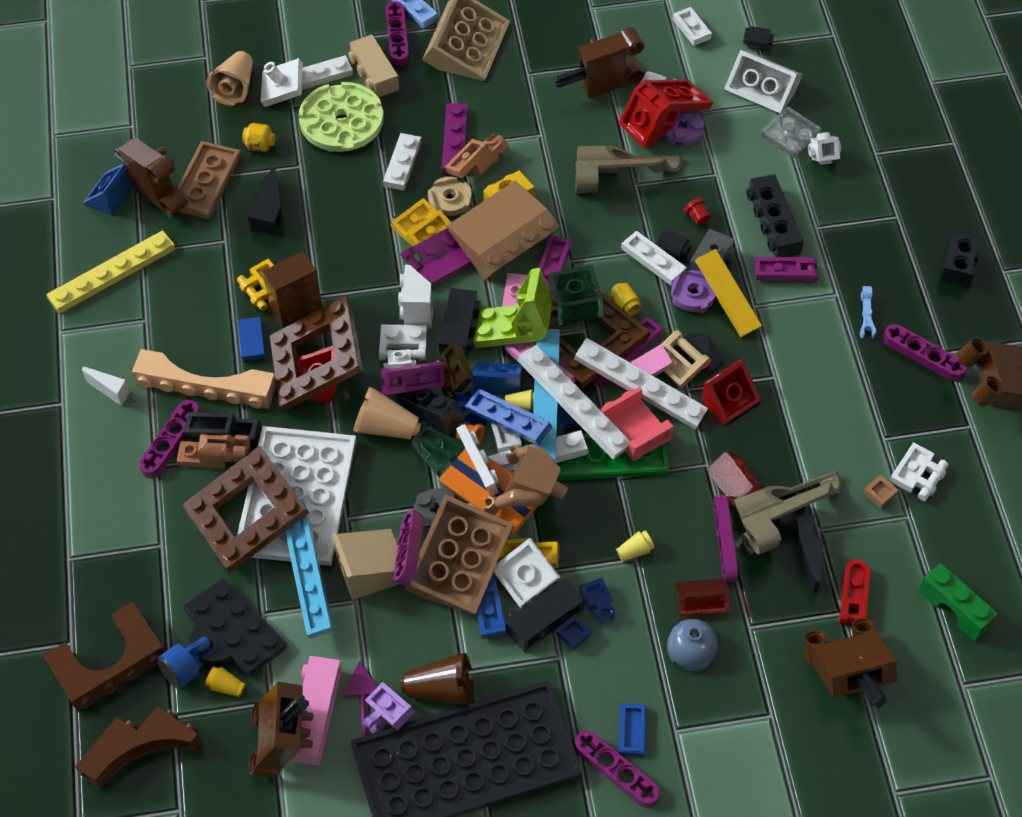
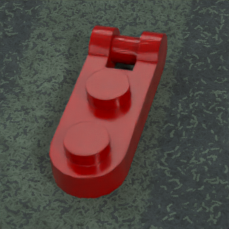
M852 560L846 565L843 577L839 624L846 625L847 623H853L859 618H866L870 568L864 561ZM849 608L858 609V614L848 613Z

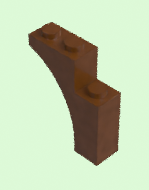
M157 706L140 728L129 720L124 722L116 717L75 767L81 777L101 790L117 771L140 756L165 749H183L195 752L202 743L198 736L199 731L189 723L184 725L178 721V716L171 710L167 709L164 711Z

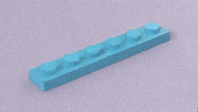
M303 497L299 498L304 504V506L307 508L306 501L303 499ZM307 514L286 530L285 533L306 633L312 639L332 632L334 629L309 514Z

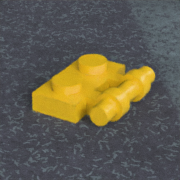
M269 259L250 268L251 277L248 279L244 275L237 278L240 289L243 293L250 296L251 303L261 311H265L268 308L265 302L268 296L262 271L274 266ZM257 285H260L262 288L259 292L254 288Z

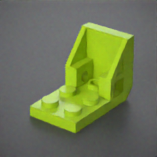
M541 268L530 270L517 292L516 300L518 305L480 309L473 340L476 348L542 341L547 335L554 300Z

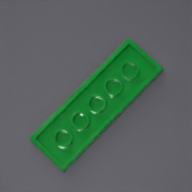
M583 434L588 448L587 455L556 463L561 469L556 481L669 475L666 443L635 461H632L626 452L612 459L589 434ZM523 438V446L532 444V442Z

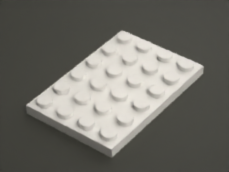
M262 426L258 447L260 446L296 495L299 498L303 497L306 501L307 509L310 512L309 519L319 564L332 566L335 551L332 536L338 534L357 441L356 436ZM256 481L248 486L238 534L274 508ZM282 533L253 555L252 558L291 562L286 533Z

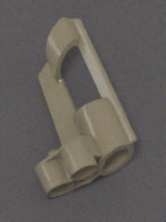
M611 145L578 146L577 162L575 163L576 194L598 192V174L618 173L619 167L648 166L653 172H677L681 168V156L635 157L629 152Z
M834 471L791 488L769 486L734 499L744 529H746V533H743L742 537L747 551L750 554L756 552L759 555L779 547L782 539L772 521L813 502L840 493L841 480L838 472ZM820 483V487L786 500L779 499L795 491Z

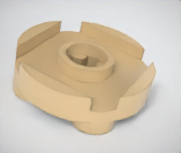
M444 177L433 183L434 186L431 190L429 189L428 201L436 212L440 209L445 216H456L469 211L472 193L470 186L465 181L462 183L457 181L456 177ZM451 194L454 198L448 199L447 195Z

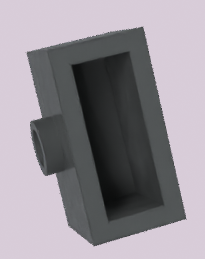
M709 229L690 260L689 271H701L695 260L714 249L717 250L724 263L727 260L730 261L735 252V249L732 248L734 238Z

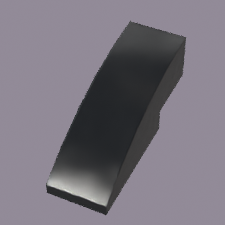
M188 412L183 433L196 439H200L201 434L231 435L232 437L236 435L249 436L250 448L256 449L262 425L259 419L236 418L233 413Z

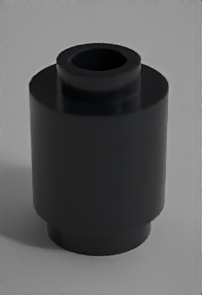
M751 26V28L746 27L743 44H747L748 47L767 50L768 46L773 44L774 34H770L771 29Z
M664 230L657 241L659 248L678 259H682L683 256L687 257L691 250L690 240L672 231L667 232Z

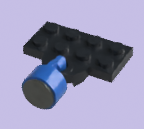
M223 578L184 605V611L197 624L192 629L190 645L184 648L180 644H176L158 657V666L169 683L176 688H182L199 676V669L205 664L212 666V668L214 666L218 668L232 661L248 678L286 650L287 643Z

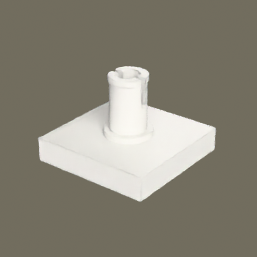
M299 58L278 66L274 62H268L264 66L261 88V103L264 107L301 95L303 63Z

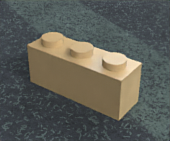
M373 35L350 42L349 59L352 64H356L358 74L361 78L364 77L368 89L373 91L378 98L399 90L398 75Z

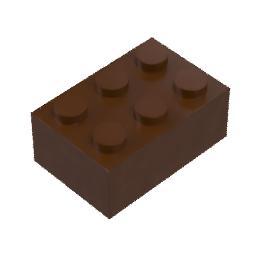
M304 252L262 271L270 311L282 329L323 307L317 270Z

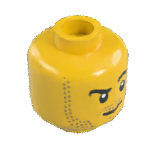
M251 123L248 128L245 127L243 130L242 142L250 151L267 152L270 146H274L275 133H272L271 127L268 125Z

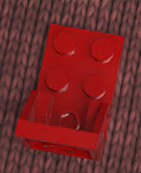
M688 79L644 80L634 88L618 124L644 148H650L676 124L681 111L710 110L714 102Z

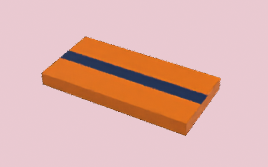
M465 448L438 480L467 503L483 510L484 507H487L485 499L490 495ZM487 456L489 463L486 464L488 470L493 469L499 479V483L496 484L499 493L491 496L495 500L496 497L505 493L513 474ZM539 505L511 506L499 509V512L494 516L513 523L510 534L514 536Z

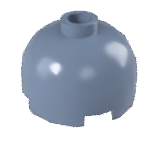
M687 619L679 622L673 627L667 641V653L673 663L675 661L679 666L684 667L686 671H700L707 668L714 660L718 651V639L714 629L706 622L698 619Z

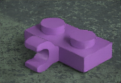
M382 682L365 699L367 704L375 711L364 719L363 724L372 734L383 731L385 721L398 730L415 713V710Z

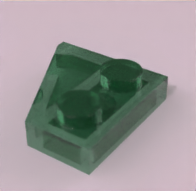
M427 425L412 439V446L438 477L444 474L465 449L462 442Z

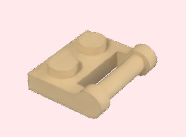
M676 330L662 343L674 364L663 372L682 389L697 373L710 364L711 359L706 354L702 355L683 338L684 335L679 330ZM676 344L679 345L696 362L691 365L672 347Z

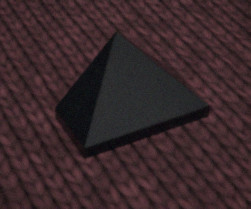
M689 333L684 338L702 355L706 354L711 359L710 364L701 370L708 376L724 362L722 355L708 333ZM676 345L674 347V349L689 362H691L692 364L696 362L679 345Z

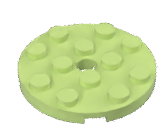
M341 82V85L330 87L327 84L317 88L304 99L299 109V124L305 138L313 145L330 152L350 151L364 147L378 135L384 121L383 109L378 96L367 87L351 82ZM342 115H346V116H347V118H346V117H344V118H338V119L336 118L337 116H342Z

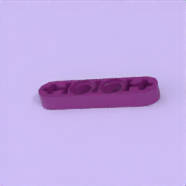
M392 1L386 5L390 60L395 66H404L409 61L404 6L401 2ZM393 11H397V16H393ZM394 24H400V25H402V26L399 27V28H393V27H391V26L394 25ZM395 39H402V40H403L401 43H394V42H393V40H395ZM397 51H401V57H397Z
M892 324L886 328L883 341L889 347L951 381H959L964 377L967 367L958 361L957 356L900 325ZM911 343L918 344L921 349L918 351L911 350L908 345ZM929 355H938L941 361H931ZM955 367L959 369L955 372L952 371V369H954Z
M185 400L178 405L139 461V467L143 476L155 478L161 474L179 448L180 441H184L187 436L183 433L188 413L185 415V411L189 412L192 409L193 412H200L196 402ZM174 426H181L183 428L178 434L170 432ZM161 444L170 445V448L165 452L157 450ZM155 464V467H149V469L146 467L147 465Z
M718 495L713 498V508L724 583L737 582L738 570L727 495Z
M413 509L406 513L401 523L393 577L395 582L405 587L412 582L416 574L423 515Z
M582 731L577 735L575 749L584 760L640 806L650 808L657 803L659 788L651 779L595 733ZM582 740L584 742L591 740V747L593 749L589 746L582 748ZM603 755H610L614 759V763L608 767L603 766L599 759ZM628 771L634 775V780L631 783H624L620 780L619 775L622 772ZM639 780L641 781L640 788L636 787ZM642 790L645 792L651 790L652 798L649 796L645 799L642 798Z

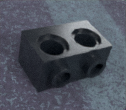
M952 233L940 281L967 287L969 279L974 280L977 266H973V263L978 262L981 249H977L979 239Z

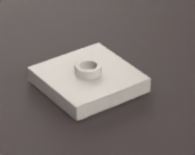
M531 538L499 561L493 571L520 608H523L531 598L540 595L551 584L561 578Z

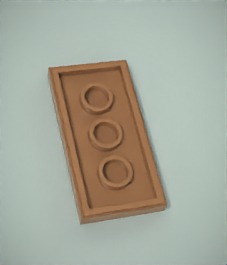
M201 141L177 187L185 194L188 200V204L178 212L210 219L242 156L241 150Z

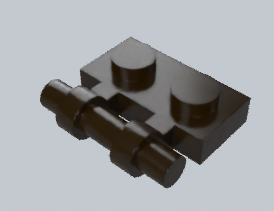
M452 341L440 354L442 360L436 362L444 364V386L441 387L443 395L456 400L455 392L461 393L471 383L473 376L461 342Z

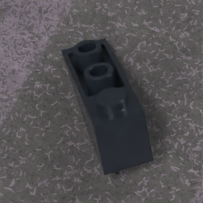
M271 167L268 175L264 176L261 191L256 193L253 208L248 210L247 220L252 231L276 236L281 226L283 214L276 168Z
M432 390L398 393L395 396L398 402L430 427L448 436L461 423L465 422L455 400Z

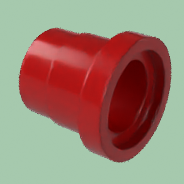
M702 198L691 201L684 208L685 213L690 215L697 225L707 222L711 217Z

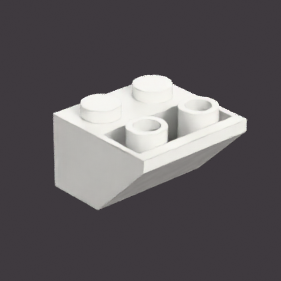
M405 265L404 274H400V287L402 289L398 295L400 319H404V325H427V329H432L433 302L431 283L412 266Z

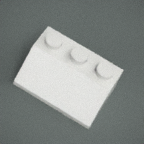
M740 50L724 90L782 113L795 94L803 74L748 51Z

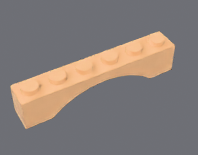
M144 349L140 350L132 370L135 383L144 388L153 387L166 392L175 391L188 396L206 397L209 400L218 399L228 401L231 404L250 405L253 408L269 409L277 388L274 373L251 369L229 377H204L178 368L163 353Z

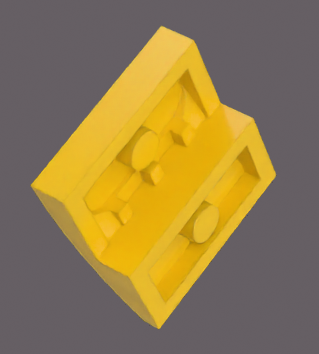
M422 198L394 219L390 226L410 245L415 246L446 229V226L451 221L440 209L436 212Z

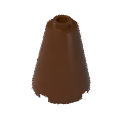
M459 653L407 671L405 676L401 678L402 692L406 693L409 698L468 705L472 703L474 696V679H470L469 671H472L470 658L467 653Z

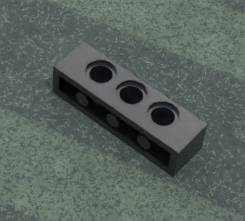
M772 174L750 179L749 188L746 189L747 199L752 201L754 215L760 220V229L762 234L767 237L769 251L773 252L775 257L801 255L804 240L776 175Z

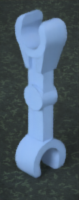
M863 286V291L861 292L863 325L860 330V337L864 338L865 331H870L872 334L871 339H873L876 328L871 319L872 287Z

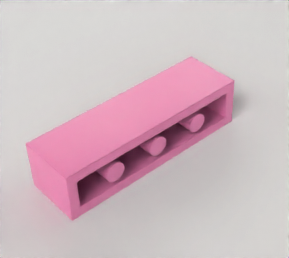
M310 656L308 665H303L301 679L304 680L303 695L305 700L309 701V706L305 710L312 712L314 718L312 721H301V727L311 730L310 736L304 738L312 740L313 746L311 748H300V752L290 762L321 765L342 673L340 660Z

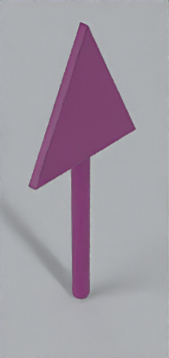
M359 661L343 697L360 696L363 736H366L368 731L367 727L363 724L366 718L365 695H370L377 686Z

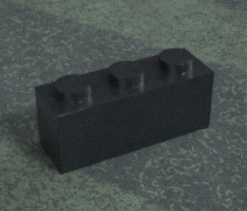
M450 288L439 339V356H441L440 354L452 341L461 342L466 359L468 351L473 350L474 338L471 335L472 332L476 331L478 319H475V316L480 313L481 300H478L477 291Z
M566 578L559 583L555 582L541 596H534L525 607L520 610L516 609L507 616L505 620L506 632L520 649L526 652L583 612L584 599Z

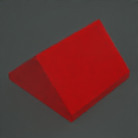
M333 346L299 357L300 376L335 359ZM337 384L307 399V401L331 403Z
M743 360L737 361L704 383L702 402L723 424L728 423L761 401Z

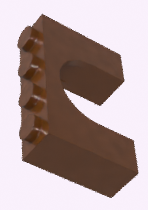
M134 602L111 614L117 629L126 641V649L122 658L112 667L104 670H90L83 667L74 656L66 641L43 654L48 666L77 712L81 709L89 708L102 696L112 694L125 682L135 680L145 670L158 666V657L165 653L163 646Z

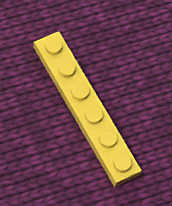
M162 230L46 294L47 298L60 314L176 250L174 243Z

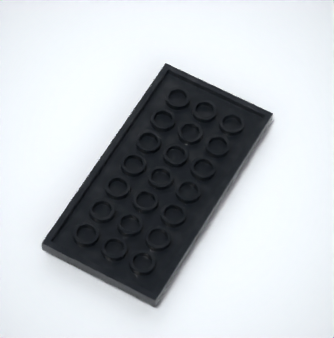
M549 680L403 724L398 730L393 727L350 740L372 817H457L583 776Z

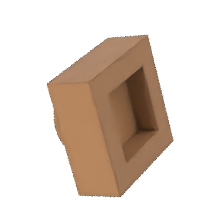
M880 475L864 488L863 494L881 509L897 496L899 490Z

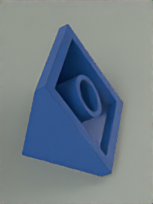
M124 163L104 173L83 202L85 206L111 216L115 213L133 188Z
M477 362L473 370L474 394L478 389L492 395L504 396L520 392L523 366L520 364Z

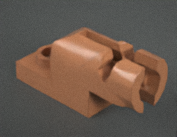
M495 133L483 142L471 139L445 166L448 174L463 178L469 172L482 176L499 160V155L503 156L509 150V145L501 135L496 137Z
M201 434L199 442L180 441L177 464L184 467L225 469L226 462H239L247 456L246 451L250 452L249 436L236 435L232 437L231 435Z

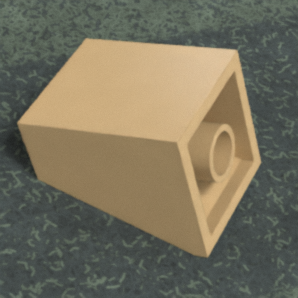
M391 529L342 533L332 536L336 558L352 600L399 585V583L393 580L399 537H394Z

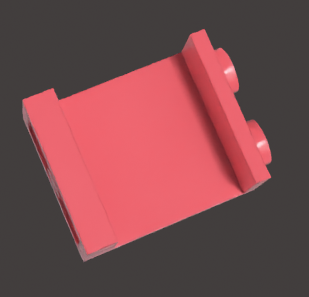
M640 386L633 391L625 392L622 397L615 401L607 402L601 408V412L629 439L628 450L625 452L632 461L637 460L672 439L673 425L669 420L660 423L642 401V388Z

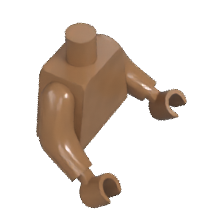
M512 445L510 447L511 453H506L505 455L509 464H517L506 491L504 494L496 497L495 500L491 496L486 497L485 503L487 507H484L483 510L496 515L499 509L511 506L543 505L549 495L562 500L568 487L556 481L561 470L560 467L539 446L528 445L518 448L516 445Z

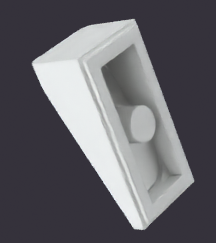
M87 367L82 368L87 383L114 402L123 405L129 394L124 379Z

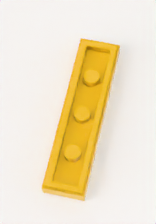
M714 249L698 257L695 260L696 264L739 336L742 338L762 326L717 250Z

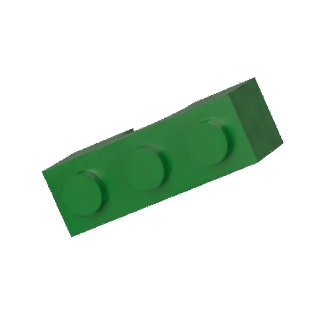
M941 563L923 578L918 590L936 608L942 603L949 606L957 616L956 626L974 642L992 627L998 615L995 610Z

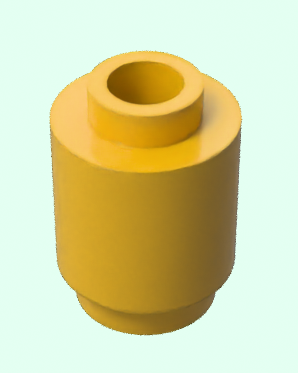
M618 283L612 288L610 298L616 305L630 316L640 311L642 307L640 304L641 300L628 283Z

